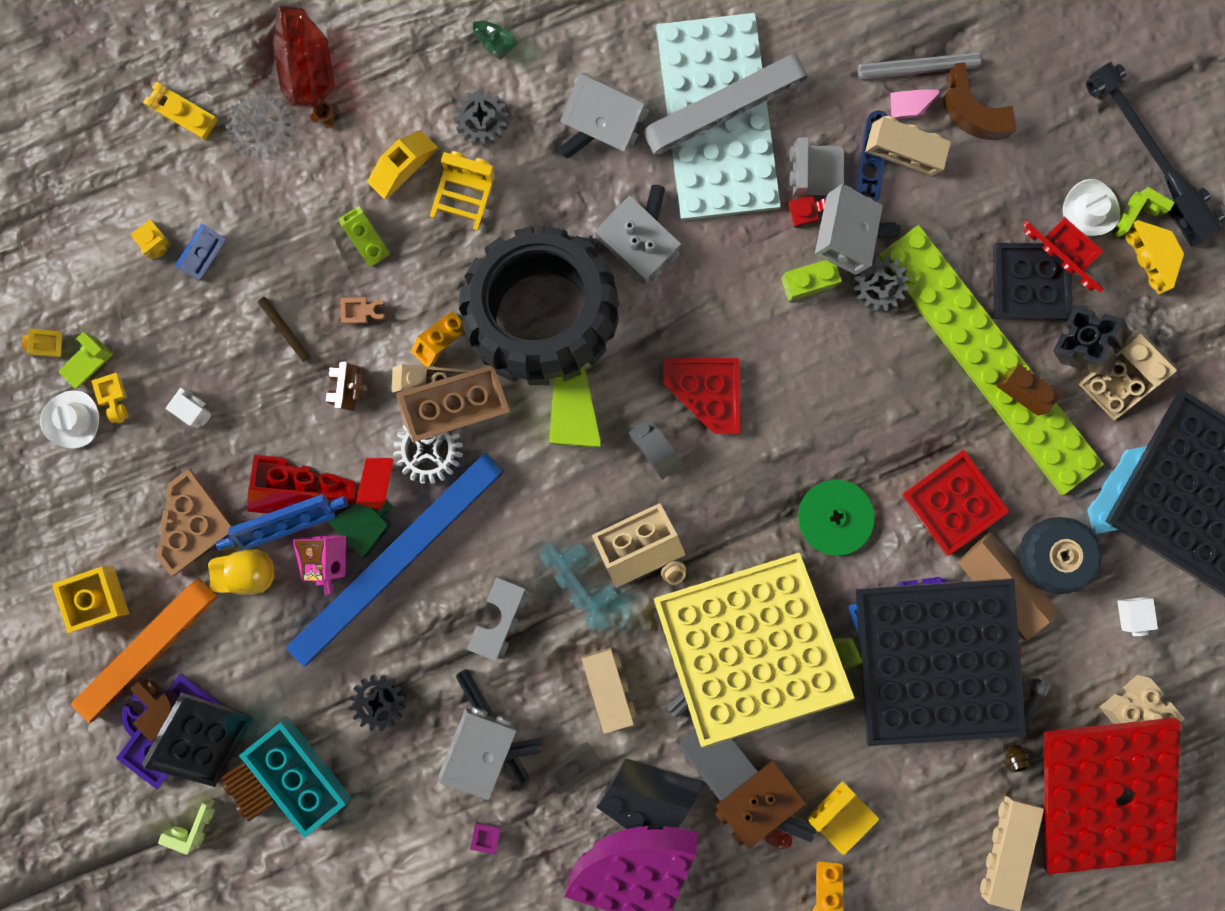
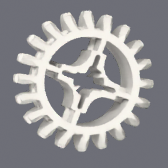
M408 431L406 435L398 432L397 436L403 440L402 443L394 442V446L401 448V451L394 452V456L402 457L403 459L399 460L396 464L399 467L407 465L402 473L407 475L413 471L410 477L413 481L419 475L420 483L425 484L427 476H429L431 484L436 483L435 475H438L439 479L444 481L445 475L443 472L446 471L449 475H452L454 472L449 466L452 464L455 467H459L460 465L457 461H454L455 456L459 458L463 456L462 453L455 452V448L463 447L461 442L454 443V440L458 439L460 434L454 433L451 435L452 431L434 436L429 440L424 439L421 442H415L418 449L417 453L413 456L414 459L411 460L409 456L411 438ZM444 439L448 442V455L445 461L439 454V448L443 444L442 441ZM422 443L429 446L434 445V448H432L434 450L433 454L437 459L427 453L423 454L425 450ZM428 459L433 460L439 466L436 469L427 471L417 468L420 463Z

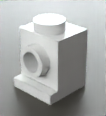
M180 388L165 409L189 426L199 428L205 425L211 417L210 411L204 408L206 403L192 395L191 391Z

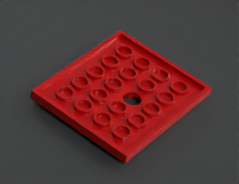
M1176 717L1044 732V869L1048 875L1176 861L1181 724ZM1125 789L1134 791V798L1130 803L1125 805L1116 803V798L1120 797Z

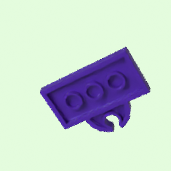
M183 673L177 676L165 692L173 690L177 697L181 693H185L223 705L222 702ZM135 694L131 696L134 701L142 702ZM126 704L122 710V723L131 739L116 759L155 789H159L169 775L144 768L142 762L153 742H150L133 724L141 715L134 711L132 705ZM144 704L145 712L148 709V707Z

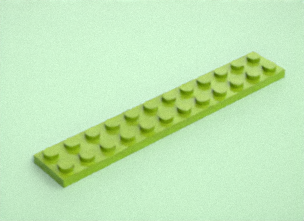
M919 225L878 255L881 262H884L886 256H889V263L893 264L894 261L898 260L897 268H906L902 275L908 276L910 279L904 282V285L909 287V290L904 291L1060 495H1065L1104 465L1057 403L1054 404L1048 413L1037 416L996 387L1009 368L1022 364L1023 367H1027V370L1031 369ZM885 267L892 276H897L892 269Z

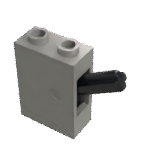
M841 184L827 194L815 255L857 275L872 266L876 239L899 236L901 226L897 225L896 222L880 223L883 205L875 202L870 197L860 194L851 187Z
M473 707L472 710L465 708L438 775L439 783L489 800L504 761L541 753L540 740L534 738L512 743L516 733L514 725L511 724L512 720L499 715L497 718L487 715V711L478 707Z

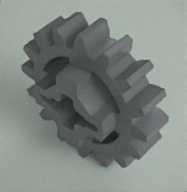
M477 90V96L474 97L470 92L467 93L468 100L466 101L461 98L459 101L462 107H455V112L459 115L454 117L455 124H459L456 127L457 132L463 133L464 141L471 138L473 146L477 144V141H481L482 146L485 147L487 140L495 144L494 137L502 138L501 129H508L507 123L504 122L509 120L508 113L504 112L506 110L505 103L499 104L500 97L498 95L492 99L490 91H487L486 95L482 96L481 91ZM485 104L490 105L494 109H489ZM481 110H482V113H483V115H484L483 121H482V126L480 125V122L478 121V120L480 119V116H481ZM469 128L476 129L478 133L471 131Z
M876 256L875 263L860 272L862 273L861 277L856 276L854 280L860 282V285L854 287L856 291L861 290V294L857 297L858 300L865 298L867 301L864 306L867 307L872 303L874 304L875 311H877L879 305H883L885 311L888 310V304L890 303L894 307L898 306L896 299L904 300L905 297L901 292L909 290V287L905 286L904 282L910 278L902 275L906 268L898 269V260L894 261L893 264L889 263V256H886L884 262H881L879 256ZM884 267L892 269L897 276L891 277L886 274ZM874 269L875 276L873 279L864 282L868 272ZM878 277H883V280L894 281L886 285L883 291H880V287L869 286L878 282ZM899 285L896 294L889 299L888 291L892 286ZM873 290L879 295L880 301L871 298L866 291Z

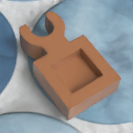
M366 297L340 298L341 324H368V317H373L379 321L384 320L385 315L376 314L375 310L379 306H385V302L375 300L368 304Z

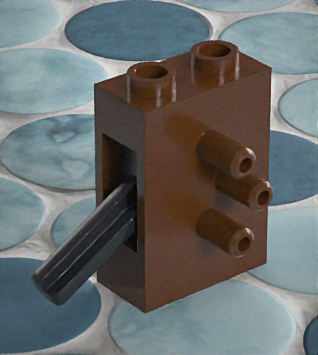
M772 759L725 799L716 803L718 810L715 814L723 825L729 823L734 830L731 835L740 847L745 844L748 850L775 828L808 842H812L815 838L816 829L813 826L790 817L806 803Z

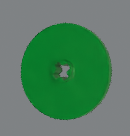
M828 480L815 485L805 494L798 510V525L806 542L815 550L833 556L846 555L858 550L870 537L874 527V509L866 493L855 484L845 480ZM834 510L837 514H842L838 525L835 521H830Z

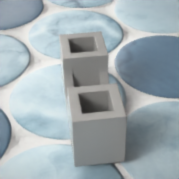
M496 577L487 602L496 605L500 609L502 614L501 622L495 627L478 624L467 650L493 661H496L499 656L504 657L509 642L505 641L508 632H514L519 620L515 617L518 608H524L529 596L525 594L526 587L502 577Z

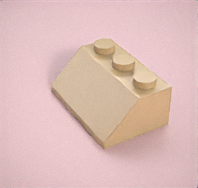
M661 503L592 535L616 588L685 556L678 535Z

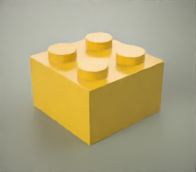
M101 566L52 583L67 633L82 631L129 614L114 566Z

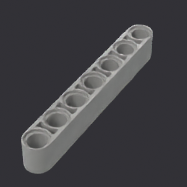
M789 55L652 123L643 130V134L654 155H659L800 85L809 76L798 55Z

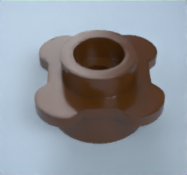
M319 100L313 108L310 119L313 123H321L325 128L330 129L334 126V118L340 113V110L336 105L331 106L328 102Z

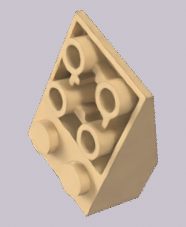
M1140 329L1127 338L1122 349L1115 348L1114 353L1118 359L1109 377L1091 372L1079 383L1080 387L1114 421L1177 371L1175 364Z

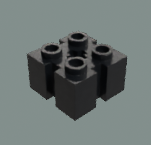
M1074 306L1066 323L1070 331L1068 335L1061 334L1053 352L1061 364L1080 369L1082 363H1084L1090 372L1109 377L1118 359L1114 350L1115 348L1122 349L1129 336L1130 330L1124 318L1103 314L1102 319H1098L1094 311Z

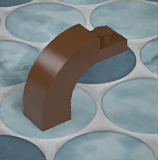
M955 63L947 74V86L951 89L943 96L945 109L952 121L961 130L977 138L986 140L1009 138L1016 131L1013 106L990 108L980 104L971 94L966 63Z

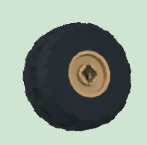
M1052 517L1035 523L1024 534L1019 546V563L1025 576L1034 586L1050 593L1070 594L1084 589L1095 579L1101 567L1102 551L1097 537L1088 526L1075 519Z

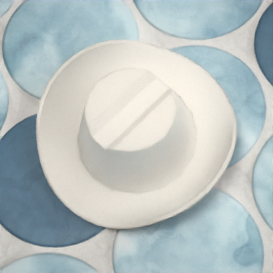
M1087 179L1076 184L1068 193L1063 205V216L1069 219L1085 235H1102L1114 229L1120 220V206L1115 194L1107 185L1096 179Z
M63 392L50 400L43 408L40 416L41 429L44 435L56 445L65 448L83 447L90 443L97 433L99 426L98 408L91 397L84 392Z

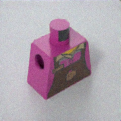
M311 536L293 540L302 580L316 581L317 595L332 594V579L342 578L346 574V536Z

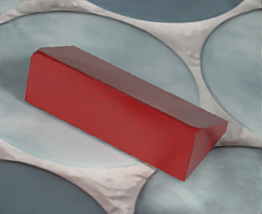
M393 458L365 459L356 504L381 510L386 500Z

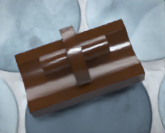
M340 362L339 366L330 367V380L338 382L337 390H329L327 392L326 403L334 405L335 408L355 411L356 400H360V392H368L369 387L362 385L363 375H359L360 366Z

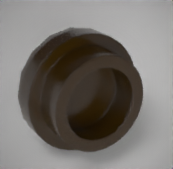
M1012 744L1008 748L1004 763L1011 773H1016L1029 769L1031 767L1029 763L1031 758L1027 752Z

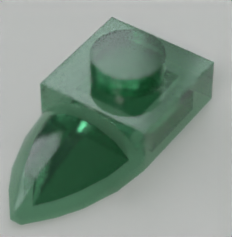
M487 21L473 22L474 33L482 43L483 48L499 60L518 44L513 35L494 23Z

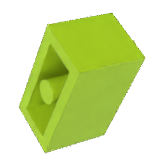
M827 260L787 271L781 278L789 302L836 288L842 282L837 265Z

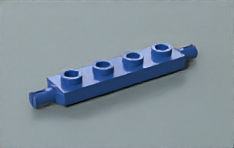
M322 494L229 528L228 538L216 541V547L220 552L231 547L243 551L335 518V510L348 506L345 496L330 501Z

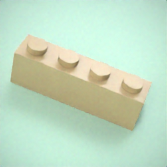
M1005 796L1004 802H1001L998 815L1000 820L998 827L993 831L992 840L994 845L992 853H989L987 856L986 866L988 870L986 878H983L980 886L981 897L991 905L1014 911H1020L1044 811L1042 807L1035 803Z

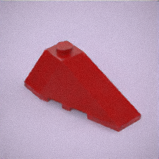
M254 455L248 488L247 512L269 514L322 494L330 501L345 496L348 504H352L355 500L356 482L330 473L319 474L310 471L311 467L302 465L300 468L288 464V459L281 457Z

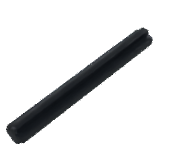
M464 669L457 673L456 679L472 707L481 708L488 712V716L496 718L469 670ZM519 758L504 761L517 785H521L529 779V775Z

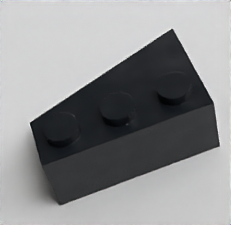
M625 758L597 799L596 808L626 829L648 826L649 830H663L664 826L678 828L691 810L703 785V781L684 777L674 772H667L654 766Z

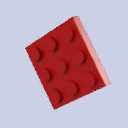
M965 450L959 451L901 494L945 556L954 553L1010 512Z

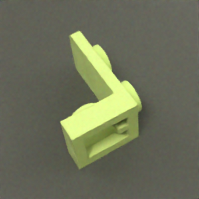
M209 798L202 803L190 835L184 828H169L161 834L158 844L186 855L195 848L198 849L205 837V833H202L205 823L208 824L215 811L212 808L214 800Z

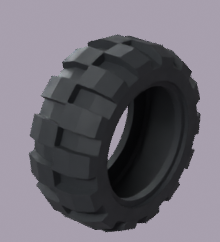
M547 226L545 233H534L533 227L514 230L515 237L503 241L500 236L484 248L487 256L483 260L476 257L464 277L467 286L461 288L459 295V311L463 319L461 324L474 352L485 365L492 366L497 375L512 382H517L519 378L525 379L529 385H549V379L563 377L564 382L581 375L580 368L585 364L595 365L607 351V341L615 336L619 321V300L614 275L606 259L597 255L596 247L580 236H576L572 240L569 238L566 230ZM537 274H553L573 282L583 292L585 296L584 304L577 319L562 333L543 340H525L510 335L497 324L498 307L503 296L520 280Z

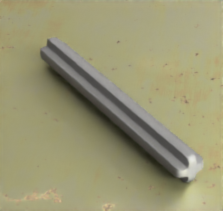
M968 53L861 64L858 67V77L862 80L950 71L955 63L962 62L966 63V69L978 68L981 65V54Z

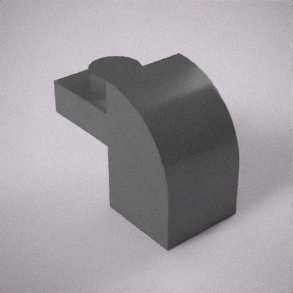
M649 418L628 432L661 480L683 466L667 439Z

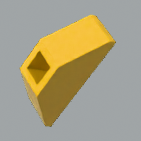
M421 130L400 138L379 158L367 183L386 200L439 148Z
M1139 220L1134 222L1129 231L1125 233V238L1133 246L1139 265L1145 269L1149 277L1150 286L1156 290L1157 294L1174 288L1184 253L1173 232Z

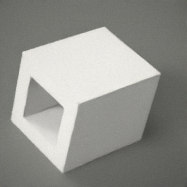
M1138 597L1117 600L1122 631L1132 632V636L1149 635L1148 630L1158 629L1153 598Z

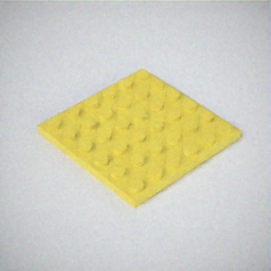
M800 553L654 598L701 748L854 700L852 690Z

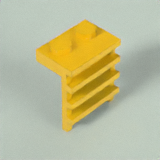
M452 151L451 154L443 152L441 163L444 171L430 218L435 219L437 211L475 221L473 230L478 231L483 220L484 210L487 207L488 197L491 194V187L496 177L493 166L483 159L477 158L475 161L467 159L464 154ZM446 182L484 193L482 200L444 190ZM446 197L479 207L478 213L473 214L440 204L441 198Z

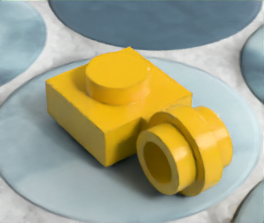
M113 373L92 380L98 404L101 406L110 405V408L106 409L110 422L123 423L124 419L128 418V412L123 404L118 405L117 402L127 398L120 374Z

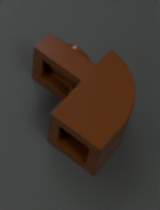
M145 679L137 682L130 689L148 707L133 724L150 742H153L178 697L173 690L162 694V690L156 682Z

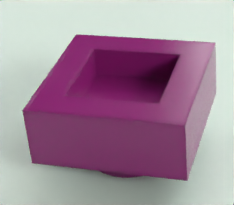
M476 821L470 850L495 855L501 826Z

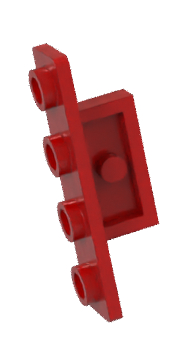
M1064 216L1047 235L1028 219L1023 222V225L1026 227L1024 232L1034 241L1037 238L1045 244L1042 248L1051 257L1054 258L1058 255L1064 261L1061 265L1070 274L1073 275L1077 272L1083 278L1080 282L1089 291L1092 292L1096 289L1101 293L1104 290L1103 286L1085 271L1103 250Z

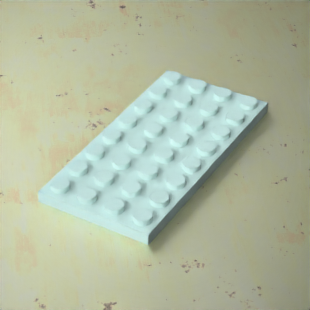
M755 13L656 25L667 116L762 69ZM767 101L672 148L681 221L780 209Z

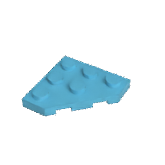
M1147 446L1124 451L1115 470L1111 471L1101 487L1102 490L1088 507L1087 510L1093 534L1118 530L1106 523L1105 520Z

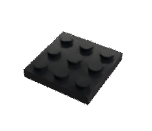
M995 243L993 245L994 319H1069L1073 310L1072 274L1061 265L1064 261L1058 255L1053 258L1042 248L1045 245L1044 243Z
M181 693L142 764L146 769L216 787L253 718L250 714Z

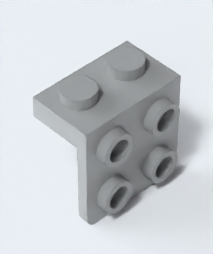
M797 138L795 145L790 148V162H793V171L790 172V186H793V196H827L836 187L844 184V149L842 147L808 146V138Z

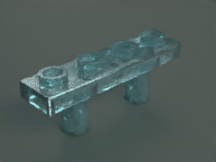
M550 542L540 549L542 554L539 556L543 564L547 568L552 567L557 575L554 576V579L562 589L566 587L572 596L569 597V600L577 610L581 608L587 617L584 618V621L592 631L596 629L598 633L604 631L610 625L601 614V609L618 597L615 589L609 584L592 597L588 596L571 572V567L588 555L587 550L581 543L563 555L558 554Z

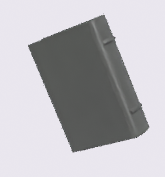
M694 728L676 744L684 754V758L688 759L720 801L758 772L733 739L701 748Z

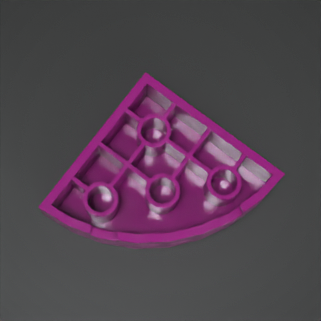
M648 826L618 831L597 841L592 849L583 853L578 858L569 874L564 897L605 911H672L696 856L698 832L664 826L663 830H649Z

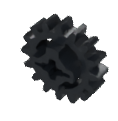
M376 674L370 676V682L366 678L361 680L363 687L359 685L354 686L353 689L357 694L351 695L349 699L355 701V704L350 706L349 710H356L357 714L354 715V720L362 719L360 727L370 724V731H373L376 726L379 727L380 731H384L386 723L388 726L393 727L395 725L393 718L397 720L402 718L401 713L398 711L406 709V705L401 704V701L407 697L406 695L399 694L403 686L395 687V678L388 682L386 681V674L381 675L379 680ZM376 686L373 694H364L369 687ZM387 689L392 693L394 699L390 698ZM379 696V702L383 703V705L377 709V703L373 702V700ZM362 706L367 709L369 716L364 712ZM383 711H392L388 717L380 719Z

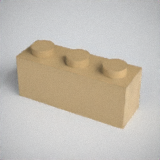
M883 116L872 124L865 152L933 176L944 170L951 141L943 139L940 134L924 132L916 125H906L898 122L894 117Z
M610 647L582 656L581 659L603 733L634 725L632 718L637 717L633 702L628 703L625 693L629 692L626 678H620L617 669L622 667L618 652L613 653Z

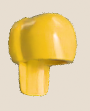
M247 549L228 556L211 559L208 564L210 588L213 592H231L238 595L263 593L271 586L274 579L275 569L273 561L267 553L260 549Z

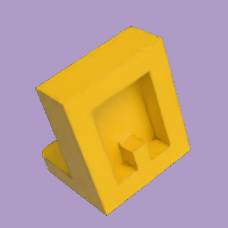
M151 219L130 234L140 246L143 255L151 260L163 256L167 252V248L172 245Z
M29 328L28 335L22 336V350H27V357H32L33 355L61 357L62 331Z

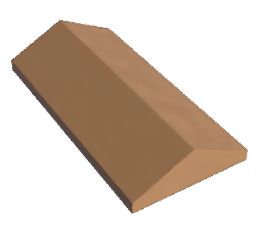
M492 366L396 393L403 423L413 443L510 413L499 378Z
M988 531L958 561V564L973 581L1013 578L1015 580L1018 634L1024 641H1028L1051 622L1057 608L1041 589L1034 586L1028 580L1019 563L991 531Z

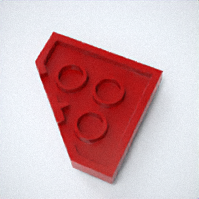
M663 358V385L713 434H740L739 358Z

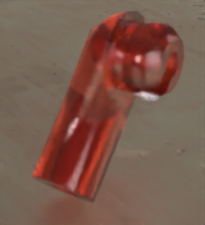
M774 829L764 837L767 844L779 849L789 848L793 843L792 837L789 834Z

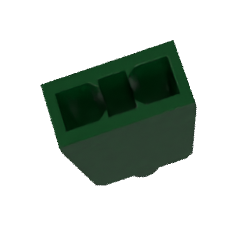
M387 498L381 510L354 504L328 523L340 536H346V542L361 558H367L391 527L390 522L384 516L394 506Z

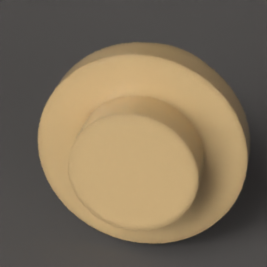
M672 561L662 568L661 576L664 581L671 585L679 584L686 577V567L680 561Z

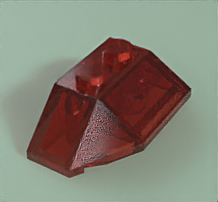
M279 6L276 14L273 48L280 92L293 107L317 108L335 88L328 40L317 25L307 17L308 14L304 9Z

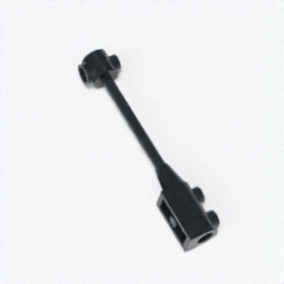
M1109 62L1089 76V80L1086 81L1087 91L1094 98L1099 96L1104 98L1110 94L1164 173L1165 181L1173 198L1172 201L1175 202L1168 213L1190 246L1193 247L1224 228L1221 224L1225 220L1224 214L1219 209L1212 210L1207 204L1211 196L1205 188L1198 190L1196 186H1193L1172 167L1119 89L1125 83L1123 80L1126 77L1125 68L1121 64L1114 66L1112 62Z

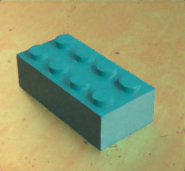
M289 717L277 724L239 755L304 838L352 799Z

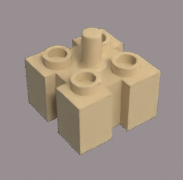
M1141 675L1135 676L1122 687L1126 691L1123 696L1114 694L1100 706V709L1114 724L1176 717L1180 722L1185 719L1171 702L1160 699L1165 694L1151 678Z

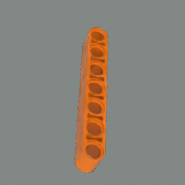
M200 578L194 580L75 698L71 706L89 724L94 722L214 603L218 596Z

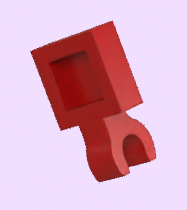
M812 195L788 201L793 227L818 222V214L823 213L826 198L815 202Z

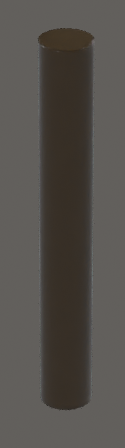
M266 297L259 299L257 303L301 361H307L311 357L269 300Z

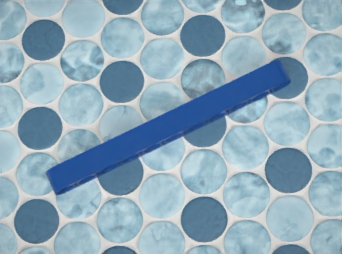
M487 453L482 455L286 647V650L303 667L307 666L503 474L504 470Z

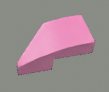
M912 90L890 93L892 117L899 120L918 117L919 115L923 116L932 102L939 98L940 91Z

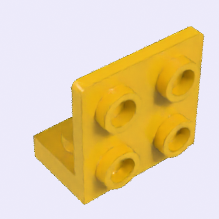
M843 781L806 817L811 825L818 832L820 831L842 855H845L879 821V818Z

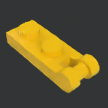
M155 82L152 87V94L150 97L146 96L143 104L194 135L206 140L218 119L167 89L162 84ZM163 96L167 98L164 106L159 104Z

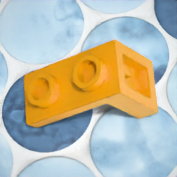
M453 311L449 312L417 337L410 352L424 366H433L441 351L465 333L461 324L462 320Z
M822 861L816 864V905L812 911H843L842 864Z

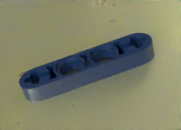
M880 110L872 112L865 122L856 191L864 194L867 190V184H872L869 194L873 196L871 199L875 202L880 197L885 159L865 151L873 124L871 122L875 118L880 119L883 116H888ZM866 166H874L877 170V176L874 178L867 177L864 173Z

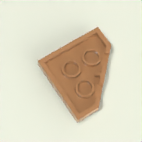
M187 469L167 485L166 495L168 496L166 508L163 510L160 528L162 531L160 546L157 547L156 557L171 577L176 576L216 546V541L227 538L229 528L233 526L192 469Z

